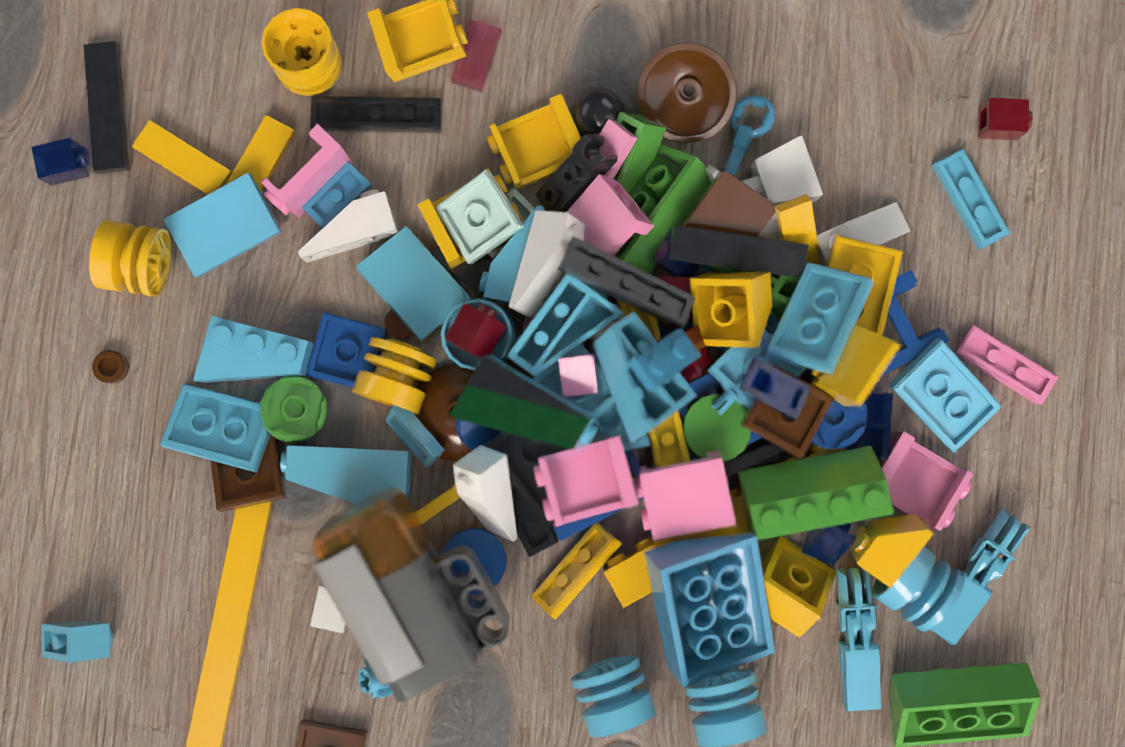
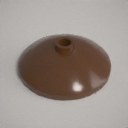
M682 42L662 49L647 63L639 79L638 102L643 116L666 127L663 137L675 142H699L715 135L728 122L736 104L737 86L731 67L718 52L703 44ZM686 84L694 85L695 93L687 94L684 86Z
M456 363L444 365L429 373L432 377L430 382L421 381L416 388L426 395L419 415L414 414L443 447L444 452L439 458L458 462L473 451L458 437L455 425L456 419L450 416L452 407L459 400L474 370L460 367Z

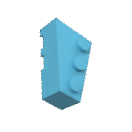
M565 274L505 357L532 377H535L558 361L559 358L565 356L579 344L618 318L623 312L580 280Z
M635 312L611 326L593 343L594 350L631 444L697 396L680 372L650 393L629 366V363L656 345L657 341Z
M211 316L193 381L214 383L221 381L274 379L286 376L304 377L306 376L314 343Z

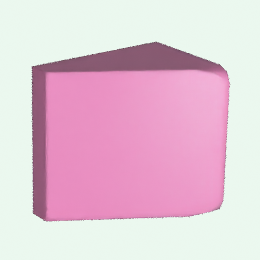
M593 355L559 358L563 397L598 394Z

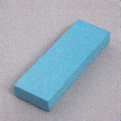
M964 148L931 165L978 250L1011 234Z

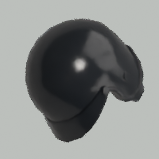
M594 87L585 90L576 99L570 112L580 137L582 138L590 133L600 134L608 119L616 121L619 112H625V103L622 102L615 92L607 88Z

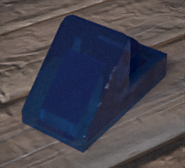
M753 357L738 389L749 400L763 403L785 416L797 420L812 388L757 357Z
M852 522L810 530L802 553L834 565L857 538V536L848 533Z

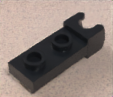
M595 133L584 135L572 148L573 153L535 194L546 211L567 212L599 174L605 175L618 160L616 155L608 157L604 154H599V149L605 141L602 135Z

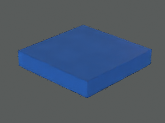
M323 312L306 376L353 388L359 371L375 372L376 370L375 365L364 359L365 353L381 356V352L368 346L370 338L386 339L388 331L386 328Z

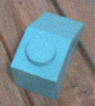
M99 621L41 623L43 658L72 663L110 657L113 634L109 623Z

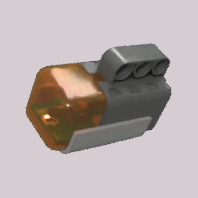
M394 487L382 489L334 514L326 520L315 534L312 548L317 559L313 566L380 684H388L398 702L411 699L464 672L477 663L478 657L483 652L501 644L508 636L510 625L509 612L477 554L472 548L460 545L438 556L432 541L408 498L400 489ZM456 559H463L467 561L470 568L466 571H459L454 568L452 562ZM479 589L486 594V598L480 601L474 600L470 597L469 592ZM490 619H496L501 622L503 627L498 630H492L486 626L485 622Z

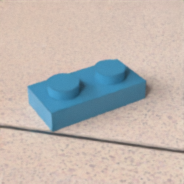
M347 161L302 208L324 228L353 200L360 199V195L369 191L373 186Z
M679 328L631 361L629 366L650 393L698 359L701 354L682 328Z

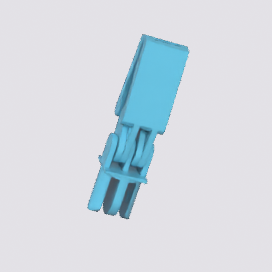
M1003 508L999 511L982 538L976 537L978 541L967 556L969 562L965 572L957 569L965 578L963 590L950 612L941 622L930 629L932 632L943 638L950 645H956L991 597L993 590L988 588L987 585L994 578L998 579L1010 562L1016 560L1013 554L1031 529L1030 526L1025 523L1021 524V521L1015 516L1009 517V513ZM985 546H988L990 549H989V550H985L984 547H985ZM1000 554L1002 558H997V555Z
M849 568L846 577L844 569H836L839 602H835V605H837L840 632H844L845 641L838 642L843 705L845 711L881 709L879 646L871 639L872 630L876 628L875 609H877V606L872 602L871 574L861 568L860 578L857 568Z

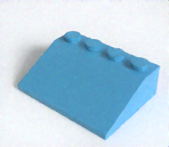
M754 533L679 540L644 552L666 664L682 687L694 684L704 677L715 676L775 653L757 536Z

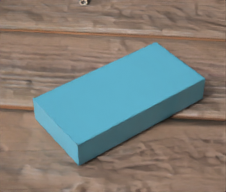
M396 405L392 406L385 418L386 423L421 464L428 469L437 462L444 452L443 447L413 412Z

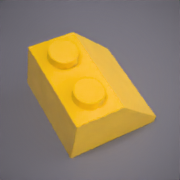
M710 271L690 278L691 295L696 297L692 306L693 325L699 326L705 346L757 348L760 346L772 308L770 272Z
M855 325L833 374L813 369L812 374L815 377L810 384L832 396L834 400L843 406H861L900 345L861 326Z
M918 514L869 520L864 527L860 525L853 532L849 540L851 542L849 547L856 564L891 588L934 533Z
M779 536L761 563L769 618L800 638L821 617L836 571L783 536Z

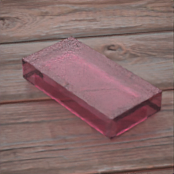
M470 20L466 32L468 43L463 45L467 56L457 60L451 78L453 84L483 92L502 34L500 28Z

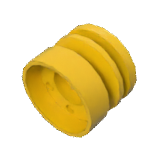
M294 8L282 11L270 20L262 36L263 54L284 87L295 94L305 96L321 94L332 87L340 76L343 62L340 49L323 18L311 10Z
M113 220L101 222L93 237L89 255V271L94 286L99 289L122 292L128 288L132 294H143L156 298L161 294L166 285L171 267L172 246L168 231L159 227L151 229L146 225H141L135 229L130 223Z
M371 337L368 346L381 352V356L365 353L364 359L375 365L376 370L375 372L359 371L352 392L391 407L396 405L419 415L426 394L414 387L413 384L415 380L430 382L431 375L420 371L419 367L435 369L437 360L410 344L394 339Z

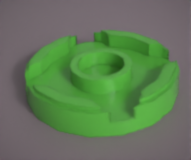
M286 376L275 381L264 391L260 401V418L264 428L273 437L284 442H301L311 438L323 427L327 417V401L325 396L322 395L318 389L319 387L313 381L301 376Z
M713 394L702 397L690 406L684 418L683 433L687 446L695 455L700 458H707L706 452L720 450L722 461H727L744 451L750 440L751 431L740 425L747 413L741 404L734 402L722 416L717 411L725 404V401L716 410L711 407L722 395Z

